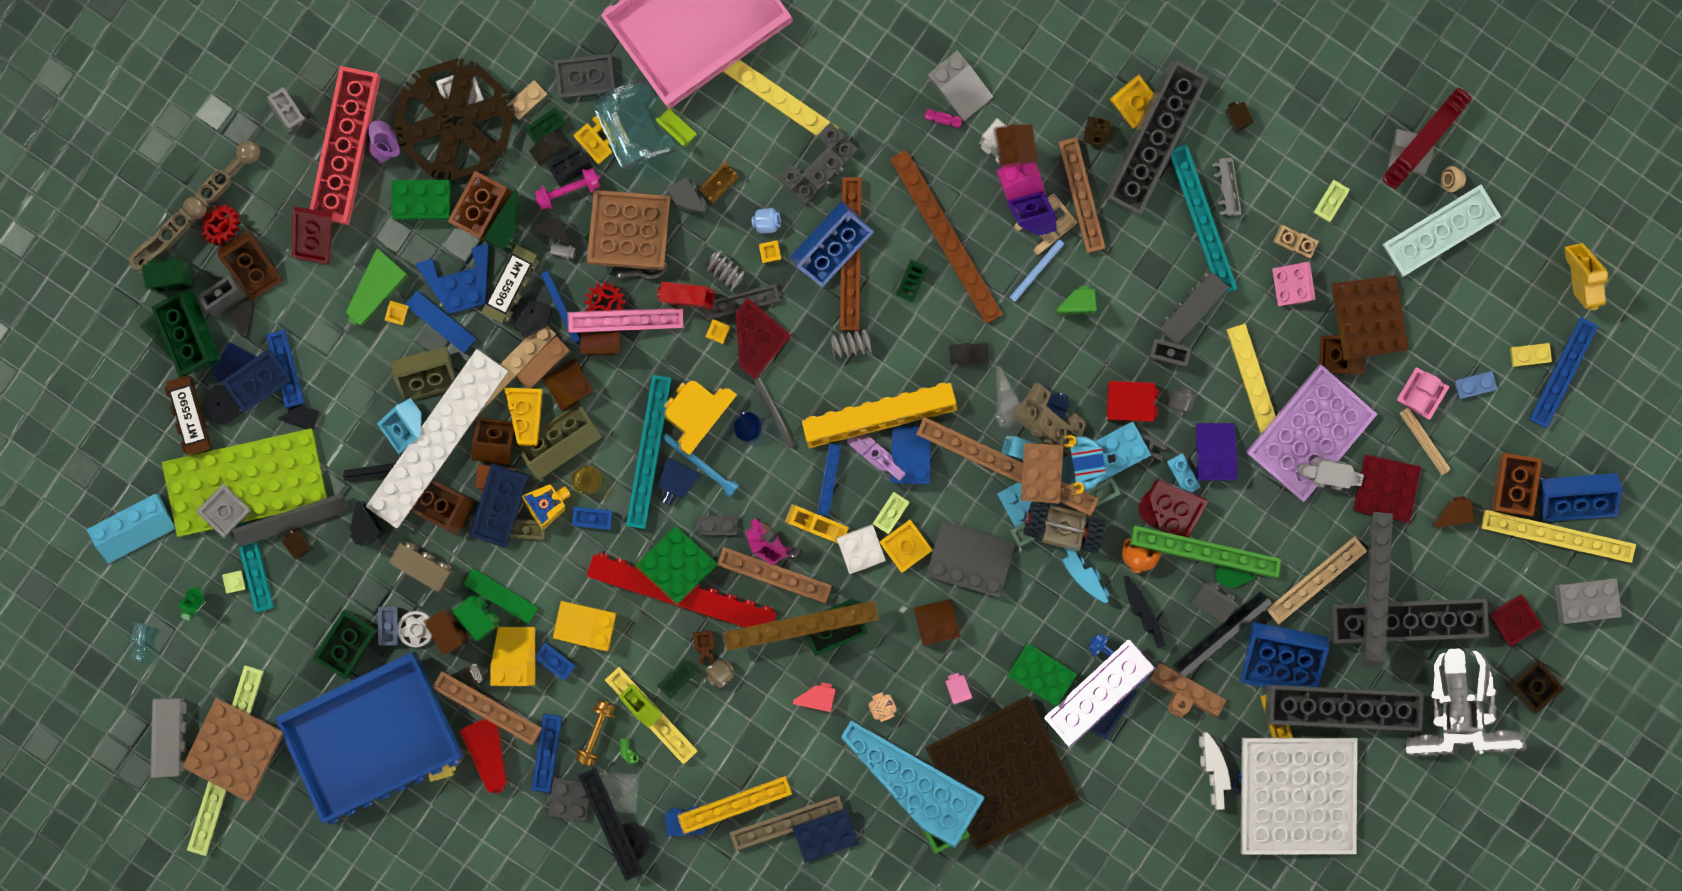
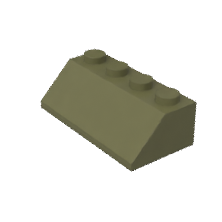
M578 402L539 428L538 446H519L518 443L515 445L529 469L539 480L595 443L602 436L582 405Z

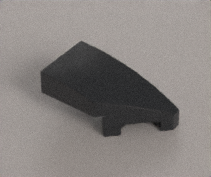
M295 406L290 411L278 416L277 420L314 429L319 411L303 406Z

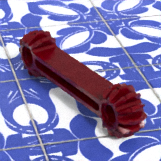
M1460 87L1453 91L1385 172L1382 180L1386 185L1394 190L1401 186L1471 102L1472 97L1468 92Z

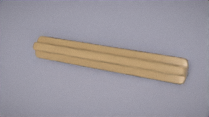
M1409 408L1404 409L1400 415L1440 474L1444 475L1449 472L1450 467Z

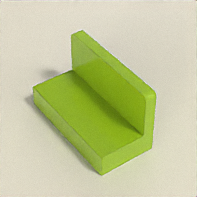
M667 109L660 118L657 117L655 119L656 123L683 148L697 135L671 109Z

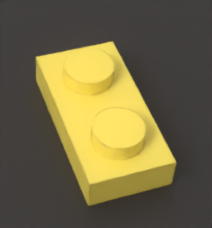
M1550 343L1510 348L1512 367L1552 362Z

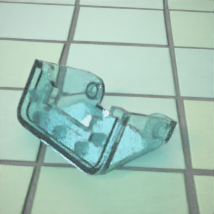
M647 79L613 88L595 102L596 114L620 166L625 170L637 167L678 149L671 135H660L646 102L651 98L652 90Z

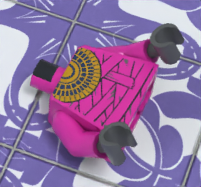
M757 518L751 521V528L746 531V536L754 555L772 566L784 557L791 556L795 559H800L803 550L793 546L790 551V548L783 547L776 532L762 523L761 519Z

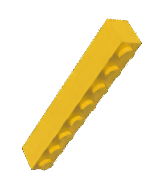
M939 383L935 387L920 388L912 393L904 392L897 397H884L880 401L873 403L865 402L861 406L846 407L842 411H830L818 417L810 416L803 420L802 424L808 448H813L922 420L924 417L930 418L957 411V405L951 383Z

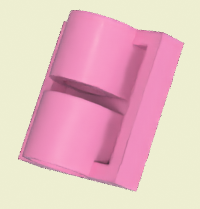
M1310 262L1272 268L1278 306L1300 304L1315 300Z
M1415 367L1396 401L1430 420L1449 386L1436 376Z

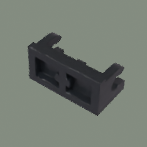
M581 146L547 164L559 186L583 174L582 169L589 170L593 168Z

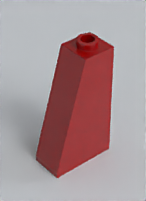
M484 718L459 730L488 793L494 792V794L505 790L504 786L508 784L499 726Z

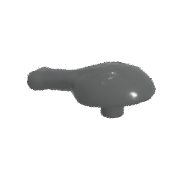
M664 263V270L635 268L625 271L617 270L615 273L618 281L633 276L656 279L666 272L667 264Z

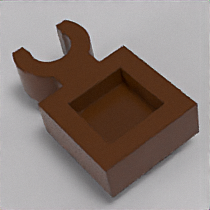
M712 630L693 633L695 651H701L702 654L699 658L700 664H704L703 658L705 656H708L710 662L714 663V657L710 653V650L715 649Z

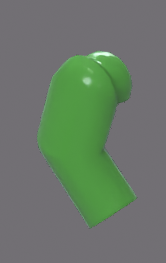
M620 738V756L629 764L637 763L639 756L629 748L630 738Z

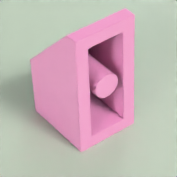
M959 673L948 676L949 680H946L945 683L953 704L972 698L964 675L959 676Z

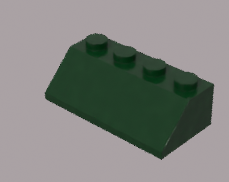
M179 291L151 307L179 377L207 369L221 361L194 291Z

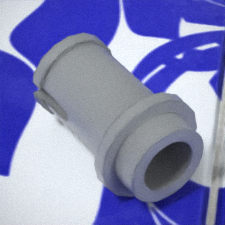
M553 243L550 255L565 257L567 260L574 259L576 248H573L572 245L568 247Z

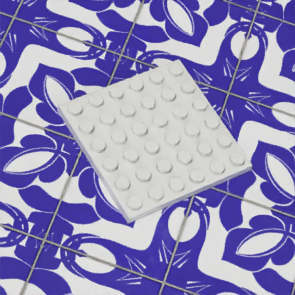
M1242 738L1241 854H1356L1357 738Z

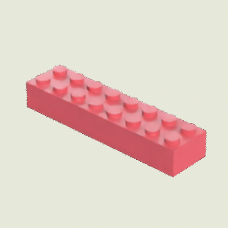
M344 66L339 68L310 209L332 213V223L349 226L369 136L368 127L372 121L381 76L378 73Z

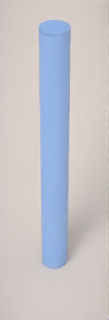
M1058 239L1009 297L1012 301H1017L1062 248L1064 243Z

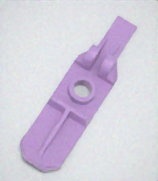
M867 434L847 439V443L878 470L888 471L899 481L905 475V472L894 464L892 455Z

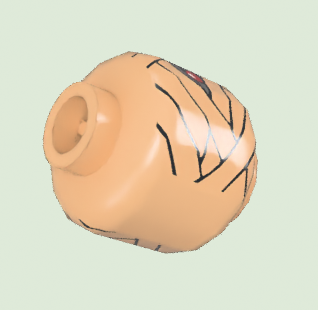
M883 692L872 696L873 700L869 702L868 706L875 720L883 722L894 717L897 708L891 695H883Z

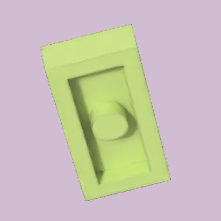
M1333 180L1313 213L1330 223L1350 189Z
M893 492L873 522V525L889 534L906 509L909 501Z

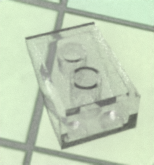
M999 366L995 369L997 414L995 419L1000 427L1003 426L1004 429H1007L1018 423L1012 416L1020 402Z

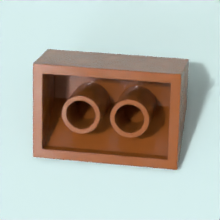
M474 171L448 222L487 242L484 237L513 191Z

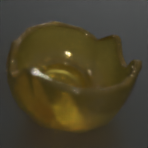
M581 466L576 472H573L571 483L575 490L581 494L588 495L595 493L600 488L602 476L599 470L593 466Z

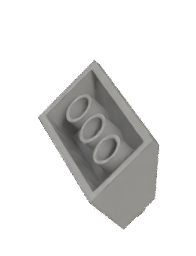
M184 698L153 699L151 777L180 776L185 771L183 768L185 760H182V753L186 749V742L183 741V733L186 732V722H183V714H186L187 704L184 702Z

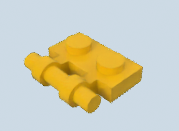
M596 115L592 119L596 124L594 128H591L587 123L573 136L599 165L613 153L608 147L613 143L619 148L623 143L619 139V135L616 132L613 133L607 126L608 123ZM599 131H602L608 137L605 141L598 136L597 133Z

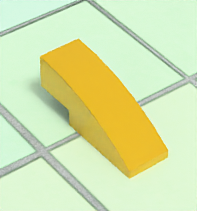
M793 504L785 520L788 524L835 543H838L836 537L847 534L849 529L845 525Z

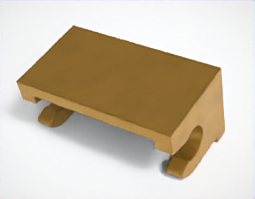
M724 162L698 190L707 200L714 204L739 176Z

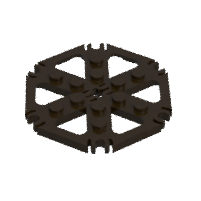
M459 58L416 71L421 78L412 74V77L415 78V83L411 85L406 81L405 84L410 90L406 89L405 86L402 88L394 125L395 130L397 128H402V130H397L394 133L395 135L402 134L403 139L397 143L400 145L407 143L400 148L431 177H433L436 170L434 175L436 179H439V175L442 172L445 174L444 180H449L451 174L450 181L452 182L473 175L474 171L480 173L492 169L488 161L496 166L497 163L494 162L493 157L495 155H498L500 158L504 157L502 153L498 152L499 149L504 154L507 151L515 110L507 112V110L513 109L514 105L507 106L505 102L512 97L510 95L502 97V95L509 92L477 62L473 70L474 61L471 60L468 67L464 66V59L461 58L459 60ZM445 70L453 72L448 100L428 82L430 75ZM480 76L494 89V95L491 98L468 105L473 78ZM411 97L417 98L435 116L414 123H407L405 121V113L408 100ZM452 114L455 117H463L457 121L456 125L448 122L452 119ZM501 116L504 122L498 142H492L474 125ZM441 135L435 161L433 163L426 162L414 150V144ZM460 140L479 156L480 161L477 165L461 170L455 168Z

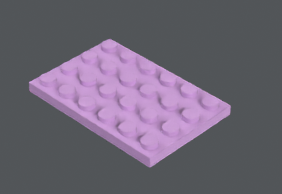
M1319 364L1246 453L1298 499L1304 502L1317 486L1313 485L1314 482L1307 479L1308 477L1297 472V465L1300 463L1311 464L1312 459L1315 457L1339 461L1376 417L1377 413L1324 366Z

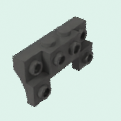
M831 122L817 135L827 146L817 159L802 174L790 163L777 177L804 205L820 189L824 191L831 184L830 179L833 175L837 177L845 169L843 165L858 151Z

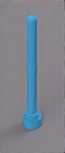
M668 433L662 435V439L719 483L726 495L731 497L738 489L739 485L735 481H727L693 453L688 456L679 449V442Z

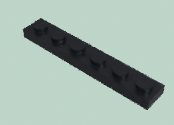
M1260 591L1230 616L1225 623H1222L1178 660L1173 667L1185 678L1202 662L1208 660L1209 656L1216 650L1221 649L1229 639L1235 637L1242 628L1250 624L1255 617L1266 611L1272 602Z
M597 767L579 774V779L625 881L643 874L642 867Z

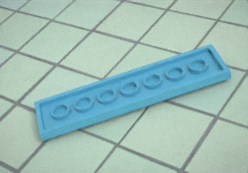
M1133 421L1096 441L1099 446H1102L1103 454L1114 452L1116 464L1105 466L1106 473L1102 481L1151 455ZM1071 454L1063 458L1061 481L1069 485L1076 483ZM1018 482L997 493L1015 527L1025 523L1031 501L1020 500L1021 483ZM1037 502V503L1045 504V505H1048V507H1049V505L1057 506V505H1059V504L1062 503V502H1059V503Z

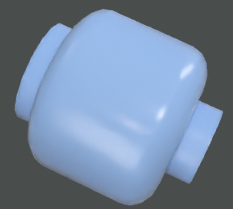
M773 208L758 209L755 212V216H752V227L756 228L760 234L776 232L778 227L781 226L779 212H776Z

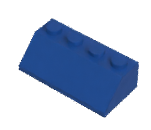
M841 201L790 258L797 268L823 287L874 231L855 211Z
M1618 474L1541 479L1539 487L1541 522L1618 517L1622 495V486Z

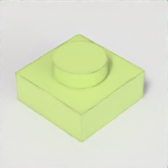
M242 570L222 575L226 593L246 589Z

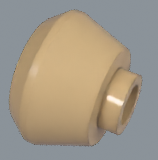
M1449 166L1443 171L1441 184L1447 192H1455L1465 185L1466 176L1457 167Z

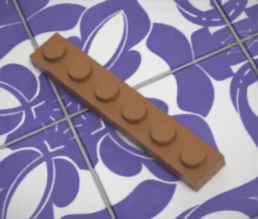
M1076 137L1060 141L1058 145L1086 254L1105 249V244L1078 139Z
M723 547L717 564L718 566L825 604L832 585L776 565L772 566L767 562Z
M443 671L432 687L531 745L535 743L542 730L539 726Z

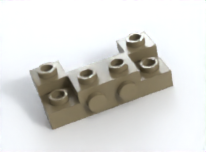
M1034 383L1027 397L1016 406L1012 417L1028 429L1031 435L1040 439L1043 444L1063 445V456H1069L1070 447H1064V445L1069 443V439L1064 438V436L1082 437L1087 423L1076 413H1070L1067 421L1064 422L1046 407L1051 392L1040 383Z

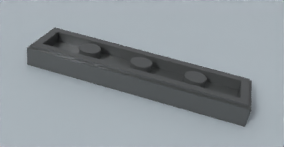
M774 283L715 298L713 309H704L706 320L709 321L735 314L747 298L759 308L781 302L777 284Z

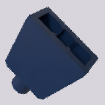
M668 457L658 486L665 490L660 501L671 506L675 496L684 499L701 474Z

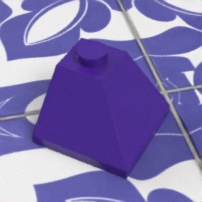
M1044 191L1007 201L1018 226L1038 236L1057 231L1055 212Z

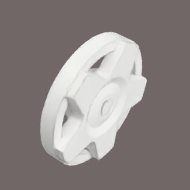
M419 611L405 614L398 623V635L401 641L410 647H421L431 640L432 635L424 621L430 617ZM413 614H418L421 616L418 619H416L413 616ZM405 620L406 626L401 628L402 623ZM404 637H409V638H410V643L407 642V641L404 639ZM421 638H427L424 642L420 643Z

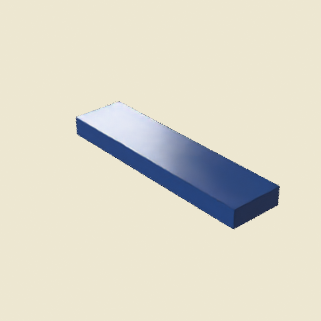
M545 271L541 273V276L568 331V311L550 273ZM568 332L573 343L581 342L578 332Z
M416 291L405 304L409 306L408 308L464 354L477 340L420 292Z
M286 330L266 334L269 348L292 379L280 388L285 409L305 404Z
M543 714L542 730L539 737L531 790L551 793L563 716Z

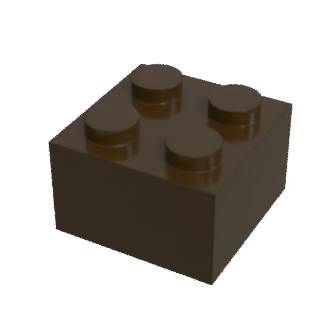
M1533 659L1506 683L1507 687L1533 714H1537L1565 689L1539 659Z

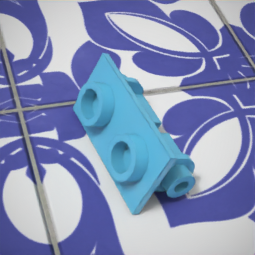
M1183 453L1167 461L1180 488L1189 492L1200 488Z

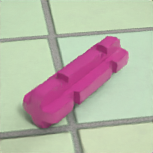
M927 109L924 116L927 120L932 121L933 119L935 120L934 122L945 125L951 124L952 127L959 128L962 122L961 117H952L950 114L939 111L934 112L931 109Z

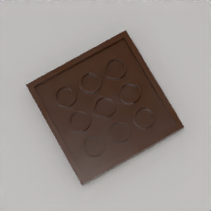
M1396 275L1331 284L1344 360L1409 350Z

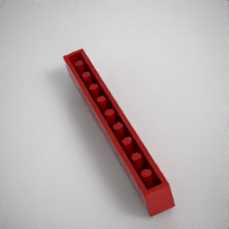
M601 552L598 555L593 554L586 575L587 577L741 627L774 622L777 614L773 612L774 608L765 605L762 608L756 607V602L747 599L741 602L737 600V596L728 593L725 597L719 595V590L708 587V590L701 589L700 584L677 605L635 566L627 565L628 561L620 558L614 561L609 559L610 555Z

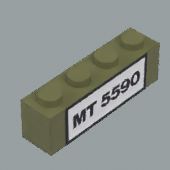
M518 245L515 246L481 312L482 314L503 325L505 321L509 322L513 314L511 311L513 305L519 303L522 297L520 294L522 288H526L531 278L528 276L531 270L535 271L539 264L536 254Z

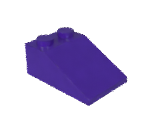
M1196 423L1197 481L1237 480L1234 423Z

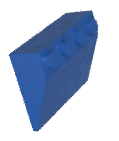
M1252 622L1240 682L1266 687V685L1318 687L1329 650L1328 637Z

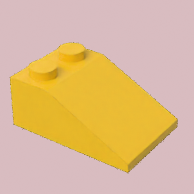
M561 601L553 638L609 651L617 613Z
M498 627L490 666L491 686L535 685V627Z

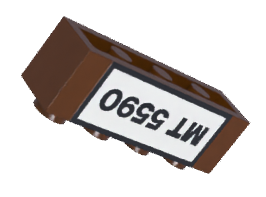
M187 375L166 381L167 387H165V392L172 401L170 409L178 422L175 426L177 433L182 436L183 442H181L183 452L190 456L213 450L192 376Z

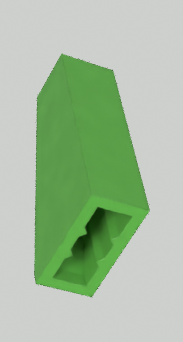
M380 249L375 251L345 312L349 315L347 319L355 326L359 324L363 327L409 276Z

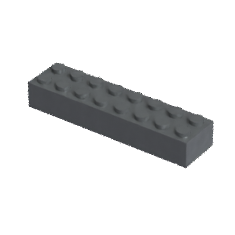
M1177 60L1168 62L1102 196L1103 199L1133 215L1142 214L1201 95L1208 77Z
M1487 599L1388 602L1386 641L1489 637ZM1365 603L1330 604L1331 643L1363 642Z
M1266 685L1265 723L1422 731L1424 693Z

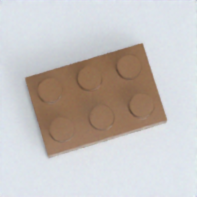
M1024 443L1021 501L1060 502L1063 445Z

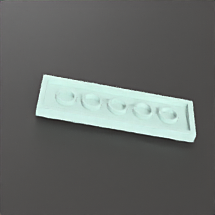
M1479 185L1382 245L1401 276L1404 277L1501 216L1482 185Z

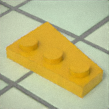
M504 388L518 445L538 446L543 390Z

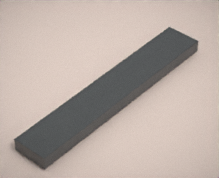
M340 493L232 529L238 546L241 547L349 511V507L344 494Z

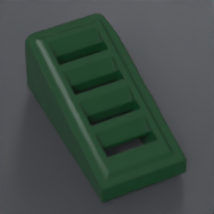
M910 260L895 296L913 303L928 266ZM911 267L921 270L922 273L919 274L915 271H912ZM908 274L918 277L919 280L916 281L909 278ZM907 281L909 283H912L916 285V287L912 288L910 286L905 285V282ZM902 289L913 292L912 296L902 292Z

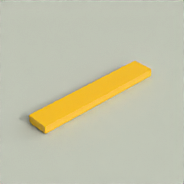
M786 776L684 812L677 815L683 834L792 795Z

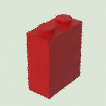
M661 282V286L658 287L657 297L660 302L675 306L713 309L715 290L711 288Z
M1108 381L1106 420L1153 422L1154 418H1157L1158 407L1154 406L1155 399H1158V387H1155V383Z

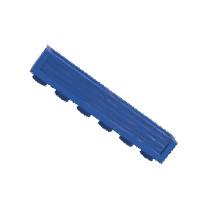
M829 443L817 511L818 515L829 516L841 445Z

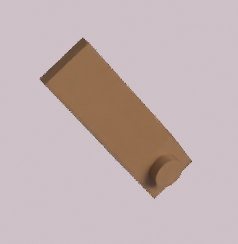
M556 336L516 377L527 389H531L570 354L571 350Z

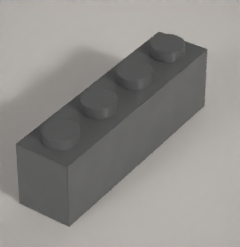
M1213 272L1210 275L1206 273L1199 280L1201 282L1200 286L1197 289L1193 287L1186 295L1189 298L1184 303L1179 302L1173 309L1175 313L1172 317L1167 316L1161 322L1163 327L1160 330L1178 345L1230 288Z

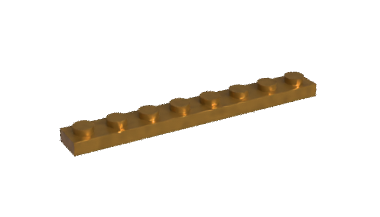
M871 601L723 633L727 651L871 622L879 620L876 603Z

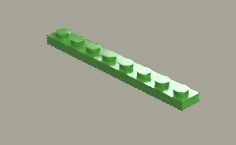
M1133 526L1130 546L1277 579L1279 577L1281 559L1139 526Z

